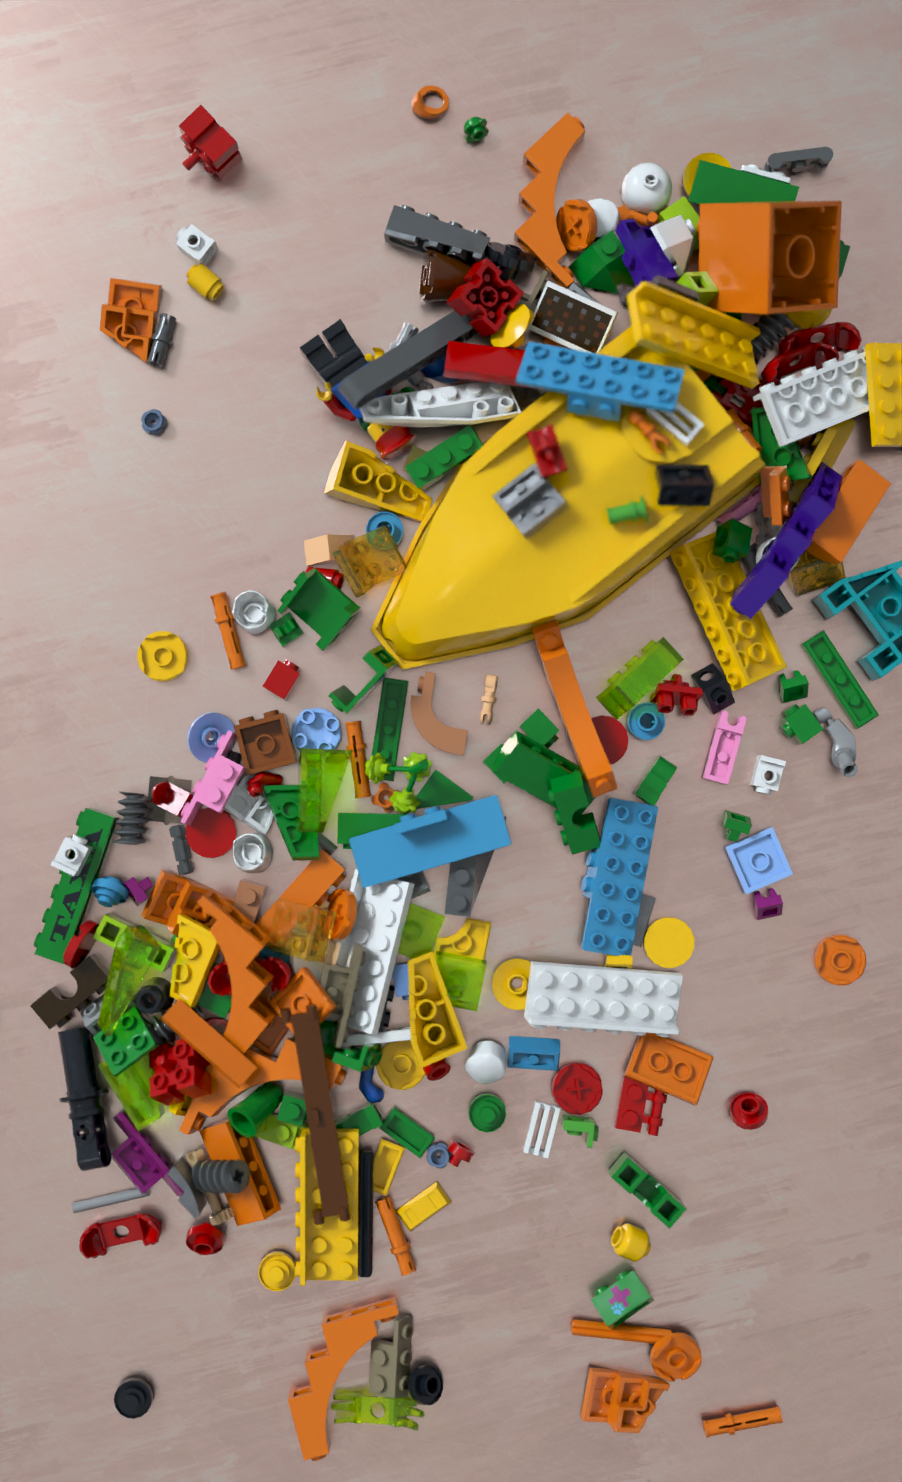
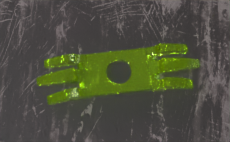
M357 1393L334 1394L333 1400L355 1402L331 1405L332 1410L355 1413L334 1418L335 1424L348 1422L356 1424L371 1423L418 1430L419 1424L409 1418L401 1419V1416L424 1417V1411L411 1407L418 1406L417 1401L408 1397L391 1398L358 1395ZM374 1403H379L383 1406V1417L378 1418L373 1414L372 1405Z

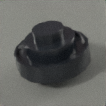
M420 1365L411 1373L408 1389L414 1402L419 1405H432L441 1397L443 1379L439 1370L434 1366Z
M140 1378L126 1379L119 1385L114 1396V1404L117 1411L124 1417L131 1419L139 1418L146 1414L153 1401L151 1387Z

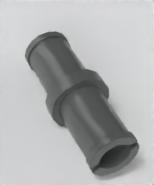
M166 313L160 314L156 333L151 338L153 344L147 363L153 366L155 357L158 356L155 367H163L167 348L172 343L170 337L176 318L170 315L166 325L165 322L168 315Z

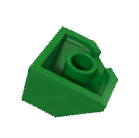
M613 230L591 244L568 267L581 287L585 289H598L618 295L617 287L621 283L627 286L634 284V280L622 259L625 249Z

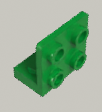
M135 1006L93 1036L111 1073L116 1077L157 1047V1043L146 1025V1022L153 1025L151 1020Z

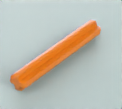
M576 1319L572 1320L571 1333L573 1335L655 1344L663 1336L672 1333L668 1329L619 1324L614 1329H610L604 1322Z

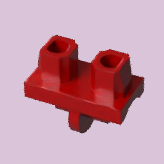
M553 425L527 432V437L542 479L567 471Z
M673 674L671 681L664 680L663 683H658L655 692L651 693L650 698L651 702H656L659 713H670L673 711L674 705H680L681 714L693 716L697 711L698 701L703 695L702 688L689 687V683L682 682L680 674Z

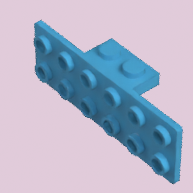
M529 342L516 378V384L568 394L567 412L619 421L622 404L673 413L682 384L684 370Z
M493 795L450 809L441 810L440 806L432 807L425 810L426 815L416 817L415 813L400 817V823H396L393 826L350 838L349 842L362 887H370L511 845V839L498 796Z
M616 798L608 799L600 847L592 849L587 853L586 866H588V869L581 883L583 896L590 898L581 945L583 950L616 956L631 955L657 818V806Z

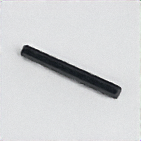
M361 1151L359 1153L358 1276L368 1278L372 1275L373 1152Z

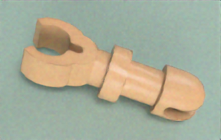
M486 675L485 695L481 699V701H484L480 714V722L482 724L484 723L485 715H488V725L491 724L493 719V703H496L497 700L494 697L498 683V676Z

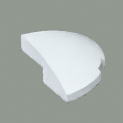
M245 773L238 781L224 810L255 831L266 835L272 823L273 813L264 791L260 793L259 797H252L247 791L248 781L259 773L248 776Z

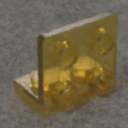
M381 526L348 540L332 552L356 598L364 595L374 585L404 574L407 569V565L386 526Z
M279 898L269 934L272 938L267 943V948L306 961L325 962L337 912L329 909L314 908Z

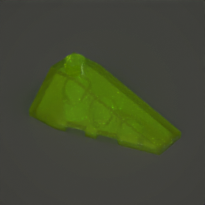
M142 925L127 926L116 941L98 1020V1026L108 1037L112 1035L161 949L160 944Z

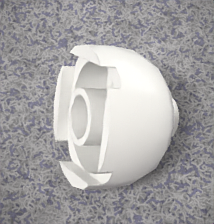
M648 162L636 165L624 177L621 188L622 201L630 211L632 209L644 215H648L650 212L660 213L669 203L672 193V183L669 174L658 164Z

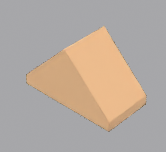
M327 534L304 541L307 567L357 561L354 535Z

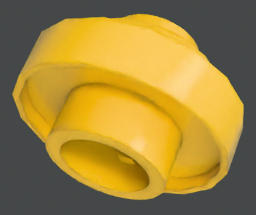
M274 1251L262 1259L258 1268V1276L265 1288L271 1291H282L293 1283L296 1266L293 1258L282 1251Z

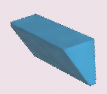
M509 1037L507 1068L558 1071L560 1059L559 1039Z

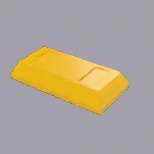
M381 1139L373 1159L374 1192L387 1196L403 1156L404 1147Z
M436 1181L395 1212L411 1232L452 1203V1201Z

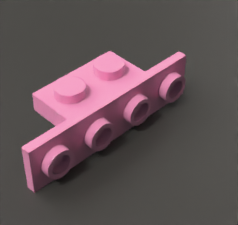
M228 730L227 734H223L217 743V748L219 749L215 757H210L205 766L207 772L202 780L199 779L193 789L195 795L191 802H187L181 812L183 817L180 822L191 826L202 804L219 813L223 812L245 770V767L226 758L236 740V734Z

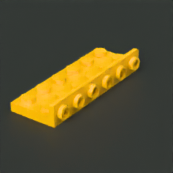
M646 281L642 282L627 295L635 344L751 389L759 384L751 341L760 334L758 327Z
M716 532L678 547L671 551L670 555L732 691H736L787 668V665L761 609L750 619L746 615L739 614L730 605L735 590L745 580L746 576L739 561L729 563L721 557L712 554Z
M302 1128L300 1137H296L295 1153H300V1162H296L295 1178H300V1187H296L295 1203H300V1212H296L295 1228H300V1236H296L295 1252H300V1261H296L295 1277H300V1286H305L306 1280L358 1281L359 1129H337L350 1219L340 1221L339 1215L324 1217L325 1222L321 1225L314 1224L312 1212L315 1209H322L309 1128Z

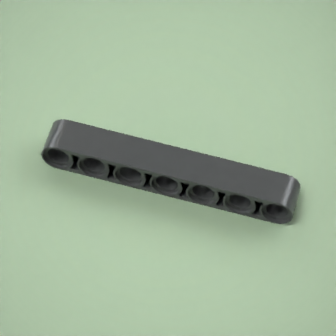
M455 311L451 312L350 374L339 384L338 390L355 409L361 408L447 354L448 341L464 343L477 333L468 324L472 318L467 314L460 316Z

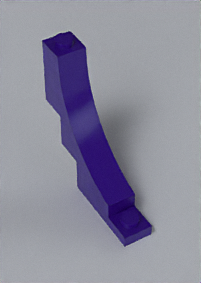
M821 462L814 473L813 480L804 489L781 531L753 570L735 590L730 605L739 614L746 615L751 619L789 577L792 564L812 543L814 531L834 510L842 476L825 463Z

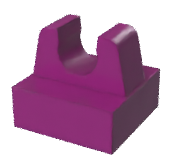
M147 876L138 883L132 877L123 886L129 890V896L135 905L139 906L148 898L144 892L154 884Z
M769 888V897L762 898L759 891L755 892L754 912L757 920L782 915L783 902L781 895H777L773 888Z

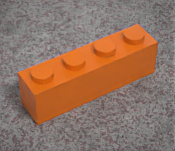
M322 849L319 852V859L312 860L256 925L272 937L270 942L276 947L281 942L286 945L295 935L292 931L298 923L303 926L312 916L309 912L315 904L320 907L329 897L326 891L332 885L337 888L346 876L343 872L346 868L326 850Z

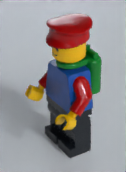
M341 319L322 331L323 339L335 357L328 350L319 334L299 347L303 357L328 390L327 392H321L317 386V398L323 400L324 404L335 416L349 422L356 420L360 427L367 431L375 441V448L380 452L381 459H393L410 448L416 435L411 433L409 427L365 422L360 408L355 409L338 390L339 384L346 377L385 354L383 349L372 347L375 358L372 354L364 356ZM391 389L378 397L391 395Z

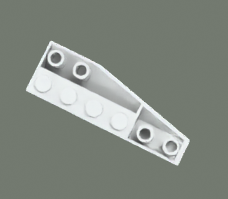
M473 382L376 397L360 408L365 422L403 427L470 425L515 418L522 413L509 385Z

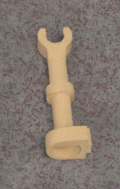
M202 1149L193 1150L185 1154L192 1168L197 1161L206 1159ZM202 1193V1195H206L212 1210L209 1216L211 1225H219L235 1216L232 1208L221 1207L216 1193Z

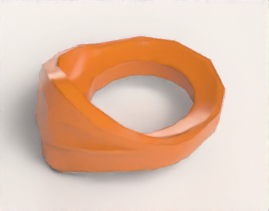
M431 85L421 88L414 95L412 101L413 112L420 117L428 119L443 115L449 107V97L445 91ZM430 92L437 93L443 99V106L440 108L425 106L423 97Z

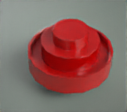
M742 1093L731 1102L730 1116L732 1121L742 1129H758L768 1119V1105L761 1096L755 1093Z
M202 1223L188 1230L186 1245L190 1250L200 1255L216 1254L223 1248L224 1234L214 1225Z

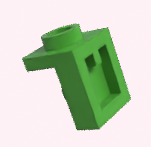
M562 1115L563 1130H567V1134L581 1136L582 1132H586L587 1148H592L593 1141H598L599 1126H595L594 1119Z

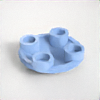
M321 708L305 709L297 716L292 725V742L298 751L307 757H325L338 747L341 741L342 729L339 720L333 713Z

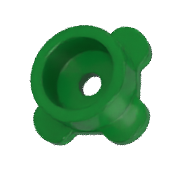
M472 117L465 122L463 129L467 135L465 138L467 143L479 141L488 134L489 130L486 128V119Z

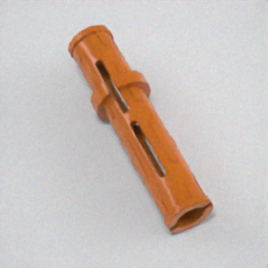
M222 592L214 594L210 598L216 614L215 623L219 625L230 670H234L247 665L242 654L233 621L235 618L231 614L227 594Z
M361 721L346 722L349 744L346 748L347 751H350L355 798L370 797L369 780L365 773L366 757L364 748H367V746L363 742Z
M383 1197L380 1201H375L391 1244V1254L395 1255L401 1275L405 1276L417 1270L409 1250L411 1246L404 1237L391 1197Z
M779 1406L732 1416L728 1413L722 1418L703 1420V1427L708 1438L725 1433L734 1435L735 1431L782 1423L783 1421Z

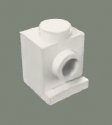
M192 224L188 228H181L176 236L178 249L198 265L201 263L205 265L218 249L215 240L209 238ZM197 238L198 242L195 245H191L192 240Z
M758 755L750 785L756 787V792L771 795V791H778L786 761ZM766 771H770L773 774L772 779L769 781L764 777Z
M76 834L73 837L67 836L64 838L51 866L72 876H78L93 847L87 845L88 840ZM70 849L75 851L73 859L67 856V852Z

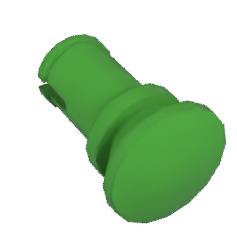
M640 496V502L634 503V500H632L630 504L607 508L610 525L628 520L636 522L638 521L637 518L644 517L645 522H648V508L644 497Z

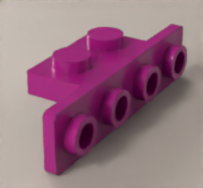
M120 1112L114 1116L113 1120L127 1135L128 1139L111 1153V1158L139 1192L144 1194L162 1178L178 1197L181 1196L184 1191L167 1175L169 1172L167 1167L169 1165L168 1161L162 1154L154 1152L151 1148L152 1142L143 1133L139 1134L134 1128L136 1126L134 1120L128 1114L124 1115Z

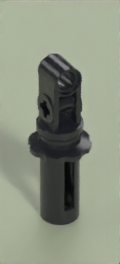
M86 1027L58 1032L67 1086V1097L59 1098V1101L61 1103H69L71 1112L68 1116L72 1120L77 1164L82 1171L108 1167L111 1163V1151L108 1145L107 1129L103 1114L105 1107L102 1106L101 1097L109 1093V1090H100L98 1085L90 1031Z

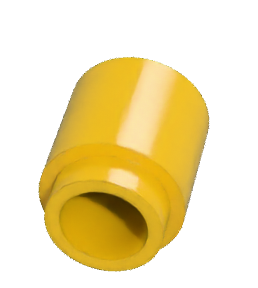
M203 263L198 266L194 264L186 274V277H188L187 284L205 299L216 300L225 288V285L221 282L222 279Z

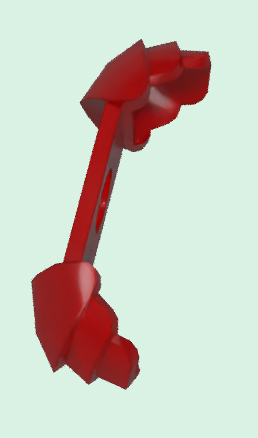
M836 322L791 332L781 340L778 347L782 355L813 343L811 337L814 334L824 333V337L820 341L835 345L837 351L843 349L851 351L859 348L862 339L855 325L848 322ZM800 355L795 356L790 363H792L794 360H798L800 358Z
M813 342L776 356L767 363L761 375L766 384L774 382L776 387L782 376L808 366H816L817 370L822 369V363L836 358L838 361L839 353L827 342ZM801 355L800 361L790 366L791 360L795 356Z
M267 957V960L256 961L274 976L267 985H271L273 992L282 991L287 987L292 972L287 963L275 957ZM226 961L215 966L208 979L211 991L220 996H232L231 979Z
M138 1213L131 1217L104 1223H94L82 1233L79 1250L85 1258L89 1259L90 1257L97 1258L99 1255H106L107 1247L142 1240L145 1246L154 1245L159 1242L161 1222L149 1214ZM117 1226H125L129 1233L125 1237H118L115 1235L114 1229Z

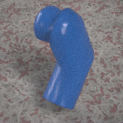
M374 1068L361 1072L359 1090L370 1103L381 1102L384 1098L383 1090L376 1088L372 1083Z

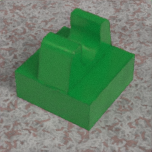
M290 612L269 626L283 648L304 635V632Z
M798 670L794 671V678L786 679L784 673L780 675V697L783 703L808 697V680L806 675L802 676Z
M728 810L725 811L723 824L725 828H728L726 833L727 840L737 842L741 833L749 835L752 827L750 817Z

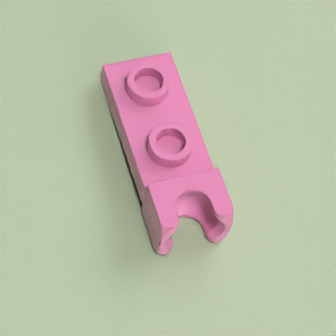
M722 710L717 719L703 778L729 785L747 718L746 716L738 717L736 724L732 726L727 721L728 712Z

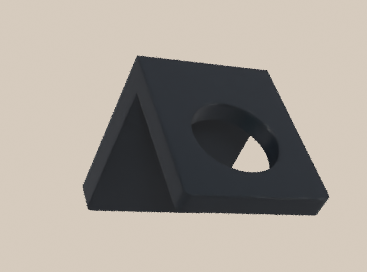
M713 663L691 675L696 684L702 688L713 715L735 703L726 678ZM714 673L713 678L710 680H701L704 674Z

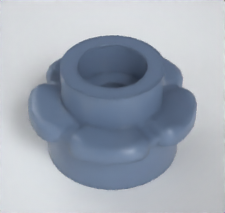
M157 409L149 410L142 415V428L147 433L159 434L162 432V428L166 426L165 416L161 415V412ZM156 420V423L152 424L151 421Z
M444 1143L433 1144L427 1150V1162L438 1169L446 1167L452 1157L451 1152L448 1151V1146ZM438 1153L441 1154L440 1158L436 1156Z

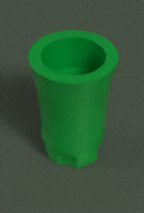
M270 1081L259 1086L247 1098L228 1110L227 1116L231 1126L244 1137H254L261 1125L282 1102L283 1092Z

